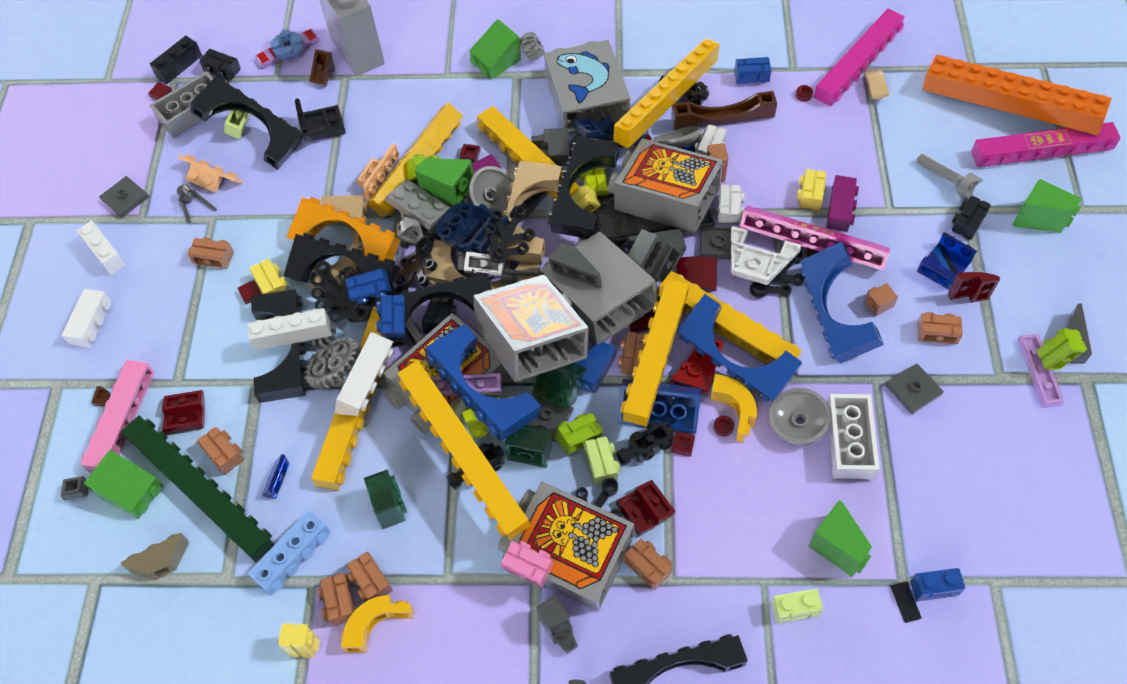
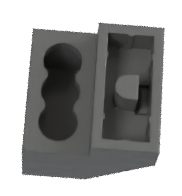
M642 229L627 256L654 280L662 283L676 267L683 251L659 236Z

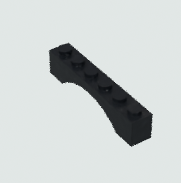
M727 634L720 637V640L711 643V640L699 643L698 647L690 649L689 646L682 647L677 650V653L671 655L668 652L661 653L654 660L647 661V659H641L634 662L635 665L617 666L610 672V680L612 684H650L664 672L677 667L701 665L715 668L725 673L745 667L748 660L739 635L732 636V634Z

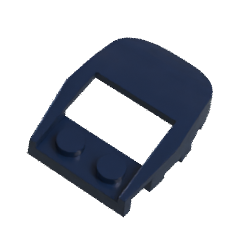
M603 117L602 121H594V118H587V120L574 118L573 128L577 129L583 137L613 142L614 125L617 122H612L610 118ZM647 130L632 146L638 145L642 138L646 139L649 131Z
M473 202L457 203L449 208L436 225L435 232L444 243L464 254L466 252L487 254L486 250L489 248L490 242L483 229L488 223L494 224L490 215L495 209L491 210L484 204L475 206ZM504 214L501 220L505 227L509 225L510 221L507 215ZM483 220H486V222L475 234V236L470 240V242L466 243V241L475 232V230L479 227ZM496 229V232L494 233L495 237H497V236L499 235L497 229Z

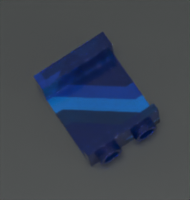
M944 232L939 243L928 257L925 256L922 259L917 272L950 290L957 274L963 273L974 259L977 250Z

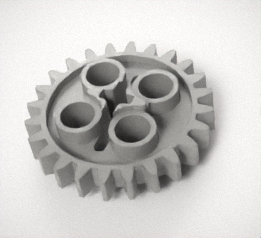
M343 336L341 340L337 337L335 342L330 340L329 345L324 344L322 350L318 349V353L312 355L313 359L308 361L310 365L306 366L304 378L316 390L318 388L323 390L324 387L329 389L331 384L336 386L337 381L343 382V377L349 376L348 373L352 370L361 352L360 345L351 337L346 338Z

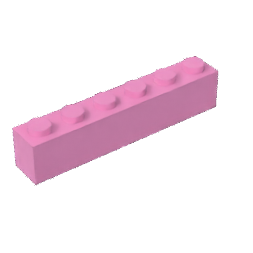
M126 359L124 366L121 367L118 380L113 385L111 396L105 403L104 412L98 419L97 428L90 438L86 453L83 454L81 459V465L88 472H93L109 449L120 455L127 439L120 431L136 418L154 375V370L148 363Z

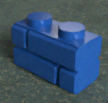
M769 57L735 59L734 73L736 84L769 82L771 77Z
M382 268L345 279L350 300L357 302V304L369 302L368 299L373 297L379 299L382 295L391 292L387 272Z
M382 295L381 302H377V314H381L380 321H377V332H380L381 336L386 339L405 338V296Z
M959 568L916 573L910 580L916 602L946 598L948 596H959L965 590V584Z

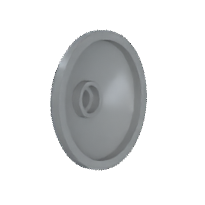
M700 126L680 128L660 134L650 141L685 150L684 147L692 144L700 136L702 128Z
M483 167L476 171L469 181V198L475 206L484 204L491 210L498 209L503 213L504 210L507 211L506 201L507 197L511 196L510 185L514 180L505 170L499 167Z
M794 388L781 393L773 401L769 411V421L774 433L782 440L794 445H807L818 441L826 434L831 423V410L826 400L817 392L805 388ZM802 420L803 423L798 424L796 421Z

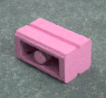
M512 541L501 562L502 569L543 587L554 565L553 560L550 559L551 555L543 550H539L537 553L531 550V546L523 541H519V543Z

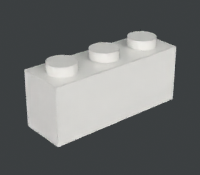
M93 221L76 230L110 275L126 266L120 255Z
M83 289L61 335L69 345L85 348L91 347L100 326L103 324L107 310L111 307L112 301L104 291Z

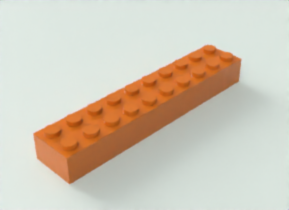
M937 54L926 73L922 89L923 91L1094 135H1099L1112 100L1111 97L1106 95H1099L1086 90H1079L1066 85L1042 81L1033 77H1026L1013 72H1006L997 68L981 66L980 64H973Z

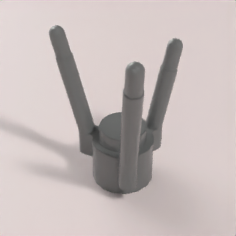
M182 184L177 188V194L180 196L178 200L181 203L187 222H191L185 201H192L194 196L212 210L217 211L211 203L200 196L196 190H192L189 185Z
M504 268L501 282L507 286L517 283L519 276H539L540 273L534 270Z

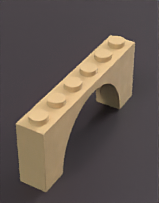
M519 161L518 168L514 170L515 180L510 185L511 196H508L506 201L507 211L504 210L503 216L504 214L507 215L509 221H511L510 212L513 207L521 205L526 199L535 194L545 191H557L562 181V166ZM517 224L513 235L524 233L525 231ZM534 237L532 241L525 240L507 245L506 248L517 247L519 243L525 242L529 246V250L525 255L508 256L507 260L542 265L545 253L544 239Z
M364 195L321 196L320 204L328 203L335 206L334 210L338 212L340 209L350 213L349 217L355 218V216L365 219V224H368L366 213L369 212V206L365 201ZM339 222V224L347 227L354 235L350 251L352 248L362 250V254L365 255L359 233L350 224ZM347 256L332 265L331 273L340 287L341 280L338 277V273L346 266L354 269V276L361 274L358 265ZM316 277L315 281L317 283L320 282L321 277ZM311 284L312 290L316 288V286ZM321 286L318 287V288L322 289L323 291H327V290H325V289H324L323 287H321ZM319 290L316 291L315 296H320L321 292Z
M435 239L431 251L433 260L438 264L436 270L430 272L425 266L423 269L425 276L430 279L427 287H433L439 282H453L454 279L460 277L466 278L453 265L454 248L441 240ZM520 262L515 270H534L540 273L541 265ZM519 276V281L537 276ZM501 279L490 282L492 290L506 286L505 283L501 282Z

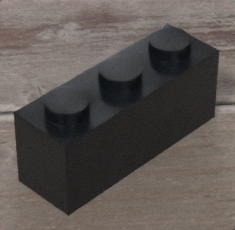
M185 35L149 63L156 78L167 85L203 55L197 42Z

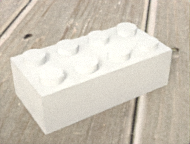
M830 394L827 401L831 410V423L828 432L833 479H875L880 467L871 394Z

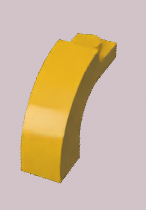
M715 374L710 400L726 403L735 409L739 418L736 441L744 442L745 436L750 434L751 426H755L757 418L755 400L750 391L739 381L728 376Z
M390 595L378 596L366 601L349 617L343 630L341 648L345 653H367L369 635L374 626L380 621L389 618L413 619L414 609L412 605L407 601H396V604H393L394 601Z

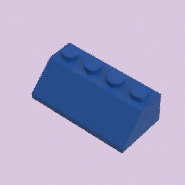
M623 379L620 389L617 423L641 426L623 421V413L620 412L623 400L627 401V387L629 383H633V380ZM660 383L647 426L654 421L657 423L663 421L665 425L670 424L674 431L696 433L702 388Z

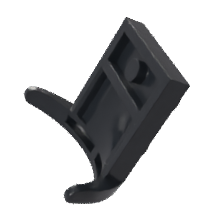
M295 98L298 121L305 142L346 134L338 105L303 112L300 99Z

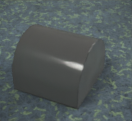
M78 476L63 479L62 499L66 501L86 497L88 495V487L84 485L85 477Z

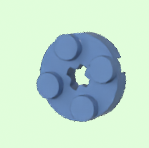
M287 29L282 30L270 42L274 55L279 59L288 60L287 57L291 56L296 58L304 51L302 36Z

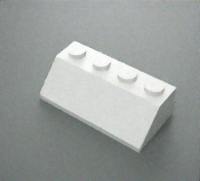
M373 332L370 333L337 397L334 413L358 416L360 410L365 411L369 402L366 398L369 393H374L378 384L375 380L377 376H382L386 368L383 364L386 359L390 360L394 349H391L393 341Z

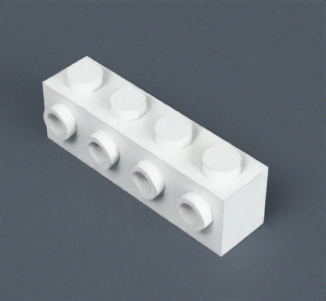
M325 308L313 309L312 311L302 313L296 312L292 315L276 316L272 319L256 320L255 322L247 323L248 338L255 351L331 336L330 320Z

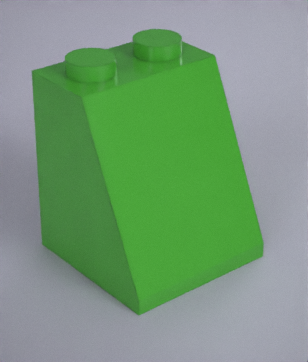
M499 19L495 20L469 50L471 64L480 69L482 74L488 76L491 80L521 61L519 36Z
M425 158L415 170L419 187L451 207L461 203L467 196L469 181L474 174L472 162L467 159Z
M1039 178L1012 225L1061 233L1065 226L1069 228L1074 217H1076L1081 208L1078 204L1082 198Z
M110 449L84 482V485L98 498L137 519L147 511L149 504L160 493L163 486L155 476Z
M838 500L815 531L808 547L853 577L856 571L859 574L862 572L872 557L868 554L872 546L844 503Z

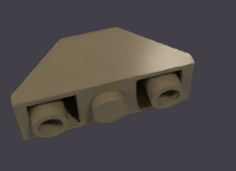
M182 533L173 534L158 544L150 545L140 553L128 556L126 560L121 562V565L130 573L158 580L176 571L189 541Z

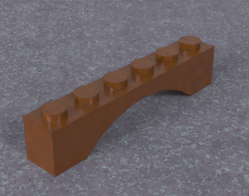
M773 90L758 92L740 102L719 107L701 106L689 101L674 103L672 105L671 119L674 130L691 126L703 127L709 124L719 125L773 118L776 114L777 100Z

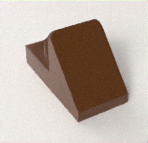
M315 49L309 82L327 86L330 70L335 71L332 53Z

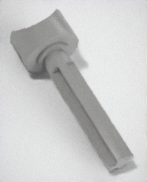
M922 153L917 157L916 163L957 185V194L969 200L970 196H973L975 187L984 181L973 173H968L963 177Z
M401 212L402 221L397 225L398 239L416 245L423 238L421 224L416 219H411Z

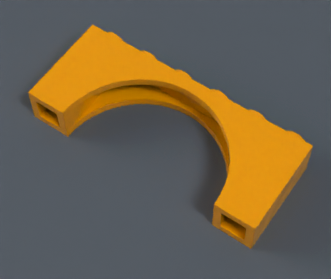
M312 196L309 199L302 197L286 236L287 238L294 240L296 234L303 236L304 232L316 236L328 225L345 222L350 224L359 233L366 256L368 253L378 255V260L384 261L385 258L393 260L401 241L395 237V232L387 229L385 232L381 231V226L370 223V225L365 224V219L355 216V218L349 217V212L342 209L338 212L334 210L335 206L328 203L322 205L320 204L321 200Z

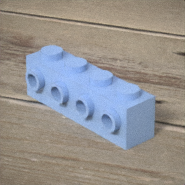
M308 510L253 567L248 575L271 596L282 588L283 582L289 576L297 572L299 565L304 560L312 556L314 549L327 540L330 530L326 524Z

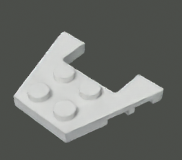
M732 226L731 275L768 285L800 252L802 245L785 240L780 254L745 245L744 242L748 230Z

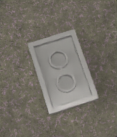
M408 179L390 192L385 199V202L411 219H416L428 230L435 226L446 211L451 208Z

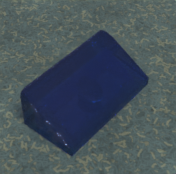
M281 454L276 459L262 496L273 499L277 498L290 465L285 454Z

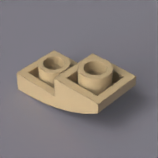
M882 70L864 72V78L868 84V92L871 98L879 100L889 97L888 86Z

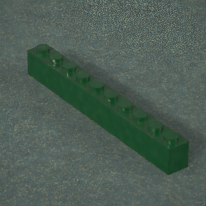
M138 415L120 431L255 563L274 546L270 539L272 535L264 527L260 530L257 527L258 521L252 515L247 517L243 514L245 509L238 502L233 504L230 501L232 497L224 489L220 492L217 489L219 485L211 477L207 480L204 477L206 474L204 470L198 465L194 467L191 464L193 460L186 453L181 455L179 453L181 449L173 441L169 444L166 441L168 437L161 430L157 432L154 429L156 427L150 419L144 420Z

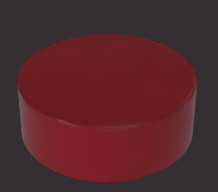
M808 85L799 86L796 89V98L803 102L811 100L813 89Z
M728 416L717 417L714 422L715 433L723 437L729 436L734 429L733 420Z

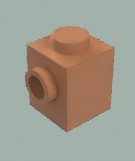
M886 283L878 288H871L867 292L864 303L866 308L877 316L893 308L898 296Z

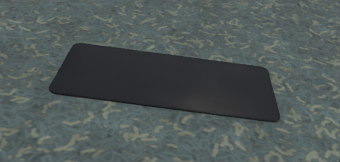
M908 582L891 585L904 622L908 623L922 619Z

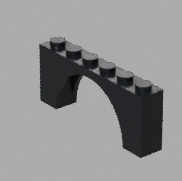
M215 76L190 103L191 113L205 122L215 114L229 110L243 111L257 117L265 125L270 136V143L264 152V161L277 170L302 142L303 133L297 127H292L285 119L277 117L270 109L262 107L255 99L247 97L240 89H235L225 79H220L218 76Z
M577 136L576 142L572 143V155L567 158V170L563 171L562 185L559 184L558 197L553 201V213H550L548 216V224L553 233L588 239L596 234L598 215L579 207L571 198L570 190L574 182L588 171L605 167L615 168L619 158V143Z
M305 232L303 236L295 235L284 271V277L308 283L309 275L312 270H315L318 262L334 256H347L358 265L362 274L381 268L386 270L391 287V292L386 295L392 296L401 269L400 266L395 265L396 261L387 258L384 261L378 260V255L368 253L366 256L362 254V250L352 248L350 251L346 249V245L335 243L334 246L330 244V240L321 237L319 240H315V235ZM375 297L369 298V302L366 304L376 307L375 301L378 299H375Z
M476 273L469 278L464 279L460 277L454 279L453 282H439L433 287L427 288L424 286L417 288L413 292L403 291L398 293L397 295L405 296V329L413 311L422 303L434 298L458 300L474 312L473 296L487 290H492L488 274ZM380 297L378 300L375 301V303H376V308H377V302H381V297ZM405 338L389 339L393 341L391 348L406 345Z
M296 289L251 296V312L256 320H267L276 316L292 315L296 312L302 313L303 299L302 296L298 295ZM303 342L291 344L288 355L278 367L264 375L254 377V395L259 403L306 396L305 388H308V382L304 378V371H306L307 363L303 357L306 354V347Z

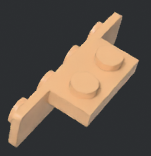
M396 144L390 146L381 160L371 159L357 178V185L363 186L365 199L369 200L375 194L378 186L384 181L387 173L391 171L392 166L399 159V151Z
M188 154L185 157L178 156L179 159L191 163L185 180L203 188L217 192L222 177L241 184L243 180L237 178V174L229 171L226 174L223 172V168L215 165L212 168L210 163L203 160L197 162L194 156Z

